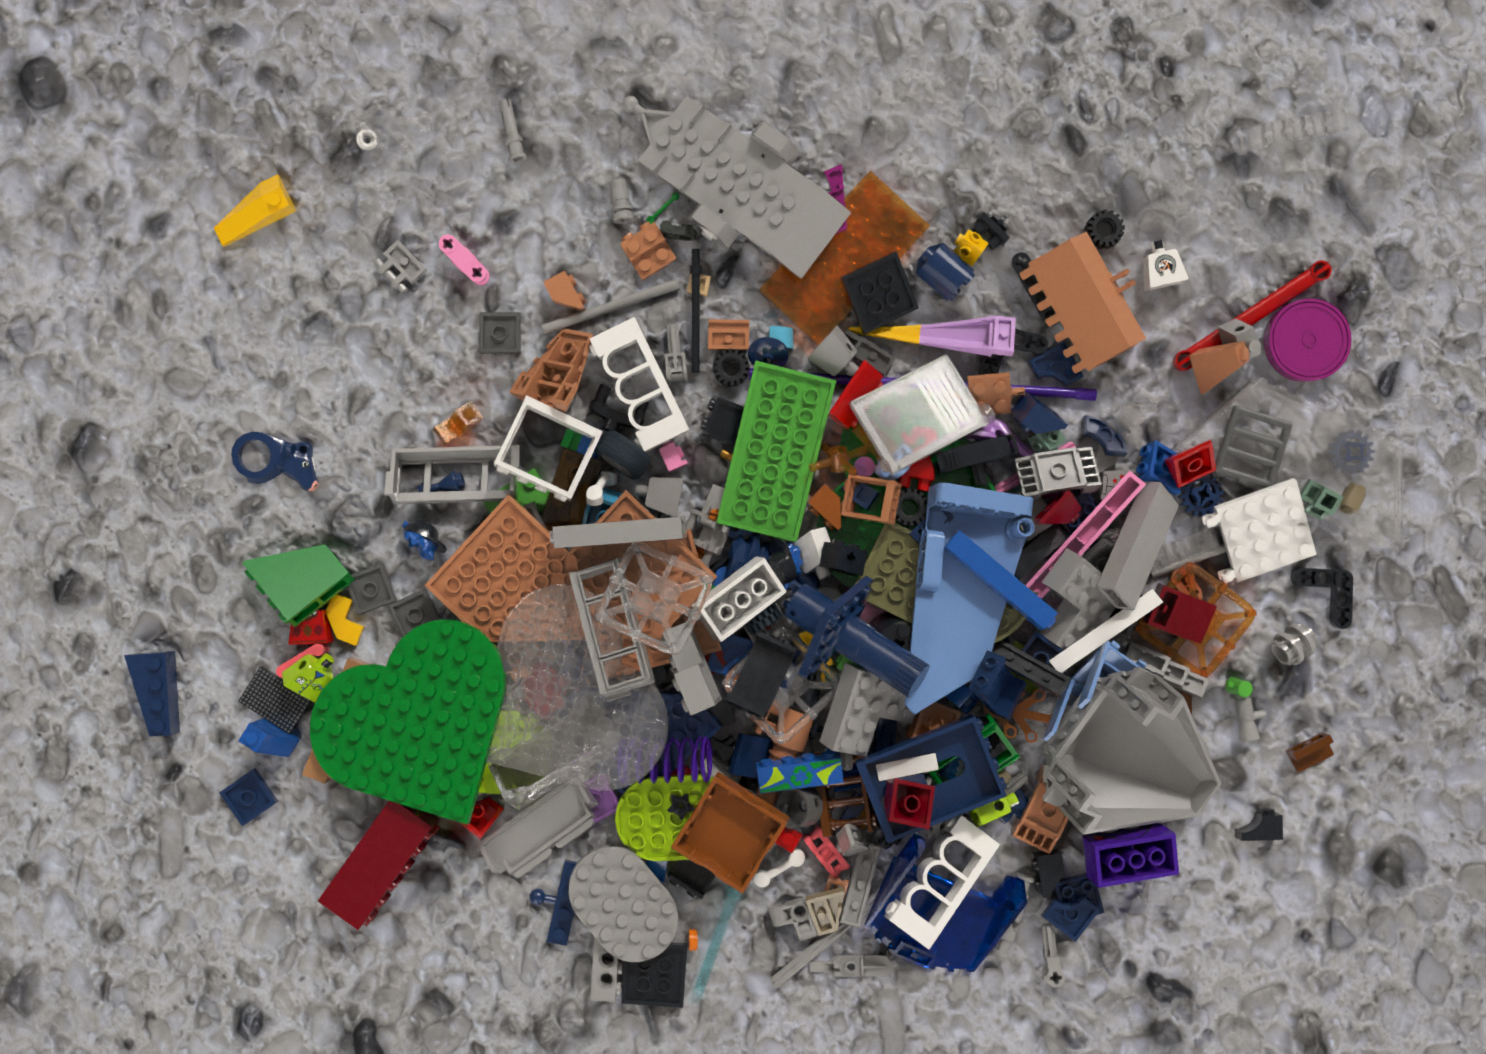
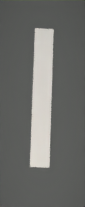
M1153 589L1139 598L1134 610H1121L1049 660L1057 671L1062 673L1107 640H1110L1162 604L1163 601Z

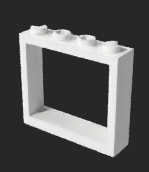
M526 395L494 462V466L497 467L496 471L504 475H508V473L515 475L516 480L521 483L527 484L530 482L536 485L535 489L543 493L547 491L554 493V498L565 502L566 499L570 501L603 431ZM528 409L592 439L568 492L503 462Z

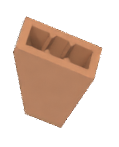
M1244 341L1198 349L1189 356L1200 394H1205L1249 361V350L1245 346Z

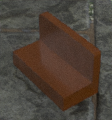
M1321 732L1285 751L1296 772H1301L1333 756L1334 753L1329 744L1334 741L1331 735Z

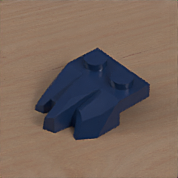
M753 532L746 542L740 534L732 541L728 553L730 560L724 578L727 579L756 556L765 558L767 561L770 557L769 541L763 542L760 545V533Z

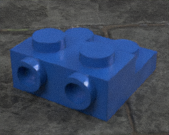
M1156 440L1144 445L1139 452L1142 460L1136 469V472L1139 474L1138 478L1142 481L1161 482L1172 495L1180 494L1181 487H1177L1164 459L1176 454V452Z

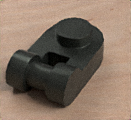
M664 220L660 224V231L664 238L683 241L696 240L697 231L693 229L692 225L682 224L681 226L672 225L668 220Z

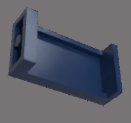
M987 650L971 681L969 689L991 713L1010 720L1027 683L1011 674L1004 665L1006 662L1004 656Z

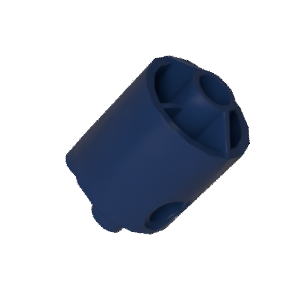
M945 243L928 247L918 259L916 275L938 292L946 301L949 299L952 302L961 292L959 287L962 284L966 286L975 276L972 273L974 269L969 267Z

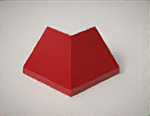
M1211 440L1182 450L1164 459L1178 488L1216 471Z

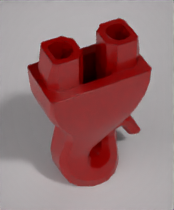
M913 427L909 438H907L906 433H901L902 441L906 446L915 445L919 438L924 439V444L913 449L912 452L937 440L934 430L923 427ZM931 455L911 465L898 478V482L902 484L901 487L909 488L911 478L919 480L918 491L928 492V488L935 478V467L932 463Z

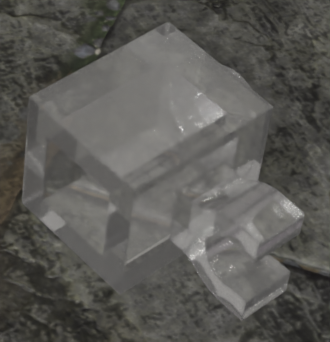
M649 369L630 378L638 396H644L656 389Z

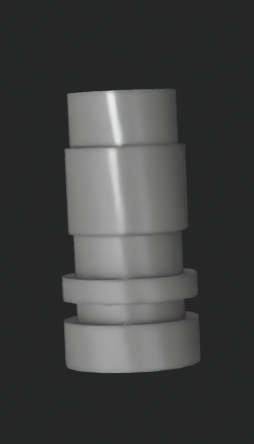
M611 180L610 198L611 204H613V221L615 224L630 223L634 218L633 212H631L632 206L629 205L630 200L626 180Z

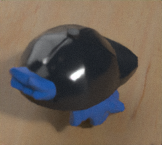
M405 520L404 524H402L404 537L406 540H409L408 547L416 546L418 553L423 559L433 561L435 551L441 553L447 551V547L438 540L437 529L430 522L418 520L408 523Z
M776 538L769 542L770 557L767 559V562L785 590L790 589V583L796 580L797 575L802 573L800 567L803 564V560L800 558V548L794 546L793 542L789 543Z

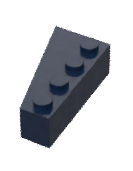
M175 651L124 655L149 736H168L179 733L180 722Z

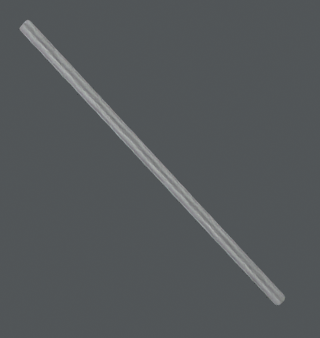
M1022 771L1008 781V789L1005 790L1006 795L1016 792L1028 782V777ZM968 814L965 818L974 824L970 814ZM956 840L950 841V842L945 846L944 850L947 849V848H948L951 844H953ZM934 843L868 897L863 917L917 873V868L924 859L934 857ZM839 922L838 931L824 934L772 976L771 983L776 988L780 987L852 926Z

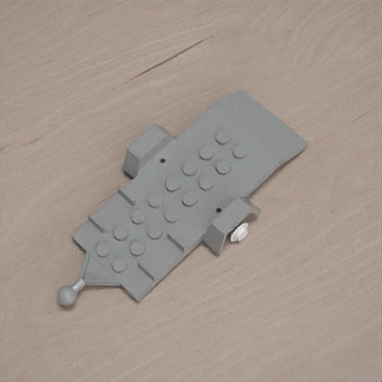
M627 96L623 100L622 105L625 111L629 113L635 112L642 117L650 145L638 159L639 164L698 204L687 220H694L702 225L700 227L703 230L701 234L711 241L712 238L717 240L718 237L729 248L737 236L741 234L802 279L851 214L849 210L824 189L790 167L799 156V151L789 138L767 123L761 122L748 138L734 129L731 123L727 124L708 111L703 104L699 105L688 96H686L675 112L644 109L639 105L638 100L634 96Z

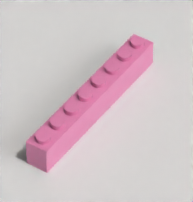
M1129 471L1025 586L1037 592V596L1042 599L1050 590L1042 581L1065 549L1068 548L1081 556L1146 484Z

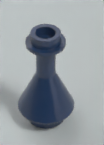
M452 470L440 482L432 484L430 492L461 491V489L466 488L462 473H456V471ZM424 483L417 487L418 492H423Z

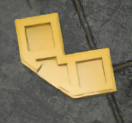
M337 594L330 599L325 611L337 639L358 646L365 626L347 619L353 601L350 598Z

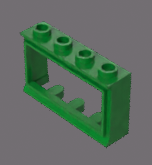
M988 713L986 717L990 723L984 726V730L981 731L983 738H987L996 732L1007 747L1005 751L995 757L1000 768L997 770L998 773L1005 767L1012 765L1020 756ZM957 756L937 762L938 768L941 769L956 759ZM938 770L929 771L928 773L937 784L942 783L935 773Z

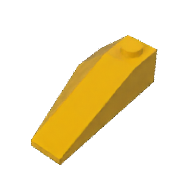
M277 174L260 182L214 227L223 247L296 212L280 176Z

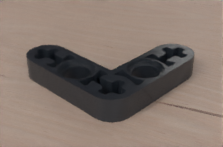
M1015 328V335H1022L1024 342L1022 345L1014 343V349L1035 355L1042 354L1047 349L1048 341L1044 336ZM1028 337H1031L1029 342L1035 343L1038 340H1040V344L1043 345V347H1040L1038 350H1036V346L1032 344H1029L1028 348H1026L1025 346L1028 342ZM983 355L978 375H985L983 371H986L989 367V364H985V361L991 364L996 363V366H991L990 373H999L1003 355H999L995 360Z
M1296 568L1291 572V581L1296 586L1331 588L1329 617L1331 625L1337 629H1346L1351 625L1354 581L1351 572L1348 570ZM1302 571V575H1311V579L1301 580L1297 579V576L1301 575ZM1320 572L1325 573L1327 577L1323 584L1317 581V575ZM1338 577H1346V581H1338ZM1337 587H1338V588H1346V591H1345V590H1337ZM1341 593L1346 596V602L1343 605L1337 602V596ZM1337 608L1345 609V611H1337ZM1342 617L1345 619V621L1341 623L1337 622V618Z

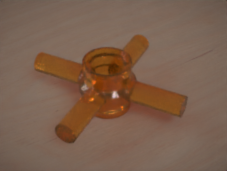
M823 443L820 449L828 455L827 459L809 464V469L811 472L830 466L832 472L840 473L847 471L850 475H855L857 469L849 463V460L865 455L868 451L863 446L847 452L845 446L837 445L830 447Z

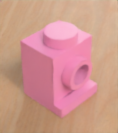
M673 439L662 444V448L659 451L669 472L688 465L687 460L682 461L681 458L684 457L680 445L675 446Z

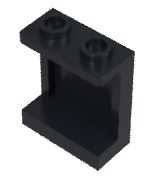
M719 395L715 396L714 399L711 398L707 410H710L707 418H703L700 429H702L701 434L734 447L744 406L726 400Z
M676 860L667 877L670 879L669 882L675 887L680 888L681 886L686 889L689 896L695 899L698 897L703 899L715 875L707 868L691 860Z

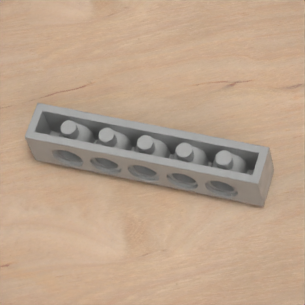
M594 936L590 1000L615 1002L617 995H621V982H618V974H622L623 961H619L616 957L610 961L606 960L603 954L609 952ZM610 974L612 976V980L605 981L602 978V975Z

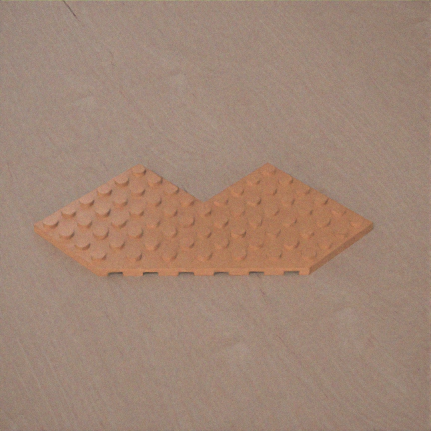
M625 490L596 523L657 518ZM508 494L424 586L462 622L468 623L484 632L491 642L585 640L586 637L569 572L581 571L615 560L616 558H621L643 638H661L663 636L662 632L668 630L718 576L679 539L573 547L570 551L566 547L554 548V544L550 542V532L516 499ZM613 570L582 580L586 598L618 589ZM620 596L589 606L597 640L632 639Z

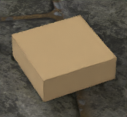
M690 274L687 293L692 294V274ZM700 274V296L707 297L711 276Z

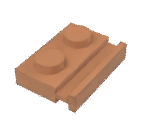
M709 319L708 350H728L732 348V350L748 351L749 320Z

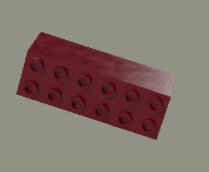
M388 801L320 896L318 902L355 929L359 930L363 925L367 927L376 918L382 905L391 897L392 894L389 892L397 888L404 877L401 874L404 875L410 870L416 861L413 858H416L427 846L425 841H428L435 835L439 829L437 824L441 819L434 814Z

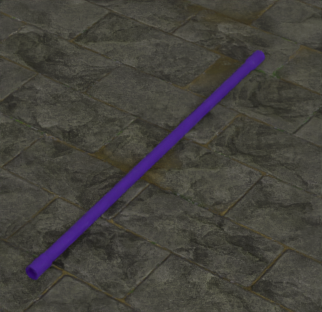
M750 368L749 380H751L753 368ZM808 373L836 380V385H848L852 379L849 375L837 374L832 376L831 374ZM883 377L881 382L885 385L897 378ZM923 379L917 381V382H920V383H921V385H922V387L924 388V390H927L926 387H925V385H924L923 382H922ZM925 380L930 389L934 390L929 381ZM932 380L938 391H941L935 380ZM939 380L944 390L948 391L943 382ZM946 381L947 384L949 385L950 389H951L953 392H955V390H954V388L952 387L951 383H950L949 381ZM917 382L908 386L909 389L920 390ZM1011 385L1012 388L1024 387L1025 391L1038 397L1071 398L1095 401L1097 398V389Z

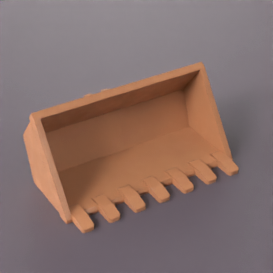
M1087 232L1067 240L1046 254L1028 263L1030 267L1020 272L1022 280L1035 275L1038 281L1037 284L1028 289L1031 295H1035L1043 290L1047 297L1037 304L1038 309L1043 311L1050 306L1054 309L1056 314L1046 319L1047 325L1050 327L1059 321L1063 325L1064 330L1054 335L1056 341L1060 342L1069 337L1073 343V346L1063 351L1064 356L1068 358L1078 352L1082 361L1072 366L1074 373H1078L1085 368L1090 371L1146 339L1122 293L1136 284L1135 280H1130L1119 288L1116 281L1127 276L1130 271L1127 268L1113 276L1108 271Z

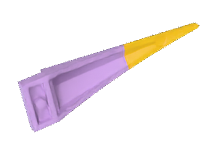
M990 316L936 324L879 327L867 334H863L860 327H850L848 330L855 334L991 356L992 354L1013 356L1016 318Z

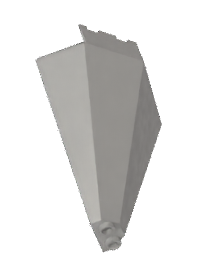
M1135 667L1134 670L1127 672L1111 673L1104 678L1099 677L1090 702L1082 709L1078 708L1080 694L1060 722L1056 733L1044 745L1046 765L1043 766V782L1046 783V793L1043 794V801L1059 807V810L1083 835L1197 817L1222 783L1184 696L1159 675L1153 674L1141 667Z

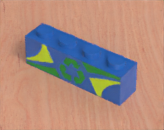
M825 751L821 755L807 753L798 758L784 756L781 760L774 761L772 759H763L756 763L760 793L843 783L841 757L835 751Z

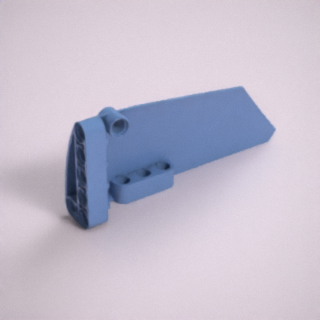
M937 483L928 488L925 529L921 533L910 653L929 664L930 667L925 679L916 692L909 698L905 696V706L914 715L973 679L986 651L992 652L1006 601L944 550V546L960 530L1014 576L1026 537L1032 535L1035 529L1034 523L1031 521L1033 510L1032 497L951 483ZM942 511L950 512L954 516L950 523L946 522L944 524L948 518ZM1019 525H1022L1023 533L1020 531Z

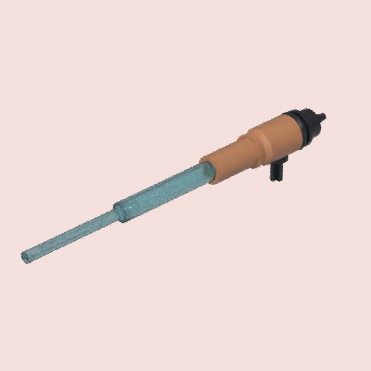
M818 670L815 673H810L806 682L796 680L794 688L790 690L787 696L790 700H784L785 704L771 738L774 745L773 748L769 749V759L773 761L781 760L784 756L797 758L799 753L804 752L808 739L812 740L814 737L821 738L824 727L819 726L818 721L814 720L813 716L818 714L815 708H819L821 705L819 696L822 690L814 686ZM758 788L756 796L775 807L776 797L781 791L760 793ZM728 884L724 892L727 899L693 990L695 994L700 996L704 993L736 901H741L743 897L742 893Z

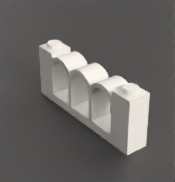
M635 317L590 338L592 344L589 345L593 356L598 355L600 360L603 359L602 363L605 371L610 377L617 380L615 386L617 396L623 403L630 406L628 411L629 421L639 430L635 432L637 438L634 439L636 445L645 452H648L690 431ZM638 342L647 362L625 373L617 374L612 372L609 368L611 356ZM650 368L660 388L635 400L624 398L621 392L624 381ZM663 394L672 415L649 426L638 425L634 419L636 408Z
M962 815L946 820V826L943 830L947 833L940 835L933 845L934 857L926 858L919 864L916 876L918 881L908 883L900 893V901L895 899L894 902L889 903L885 910V918L927 949L931 948L1000 845ZM953 840L959 841L974 853V856L962 873L951 866L944 858V848ZM935 865L944 866L958 877L946 897H943L928 884V871ZM919 889L927 890L942 902L929 922L916 914L910 905L912 894Z

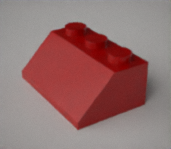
M866 360L862 362L828 414V418L846 430L850 426L855 428L859 422L849 403L884 384L881 382L883 376Z

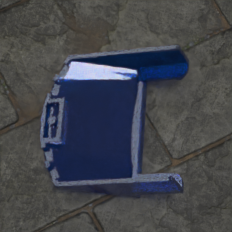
M913 833L897 857L893 856L865 921V927L868 932L871 931L874 934L875 940L879 944L882 942L888 947V951L910 963L933 970L936 967L947 968V972H954V969H966V972H975L1027 905L1025 882L1018 877L1006 876L991 897L970 888L931 948L927 949L884 917L889 903L894 902L895 899L900 901L902 889L908 883L918 881L916 877L918 866L914 864L925 850L926 841L922 836ZM928 871V884L943 897H946L955 882ZM925 889L915 891L910 899L912 910L927 922L930 921L942 903Z

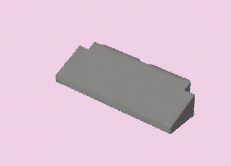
M574 774L477 845L491 872L502 874L507 870L509 875L521 878L552 855V848L555 846L563 848L594 825V818H596L591 809L599 803L579 775Z

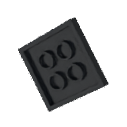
M893 251L840 277L863 334H867L919 309L897 251Z
M671 942L662 953L650 960L642 962L624 961L621 1004L683 1008L688 943Z

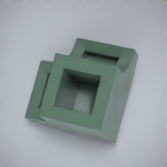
M1308 479L1300 492L1301 498L1307 501L1304 506V512L1322 521L1328 514L1333 515L1344 498L1339 493L1311 479Z

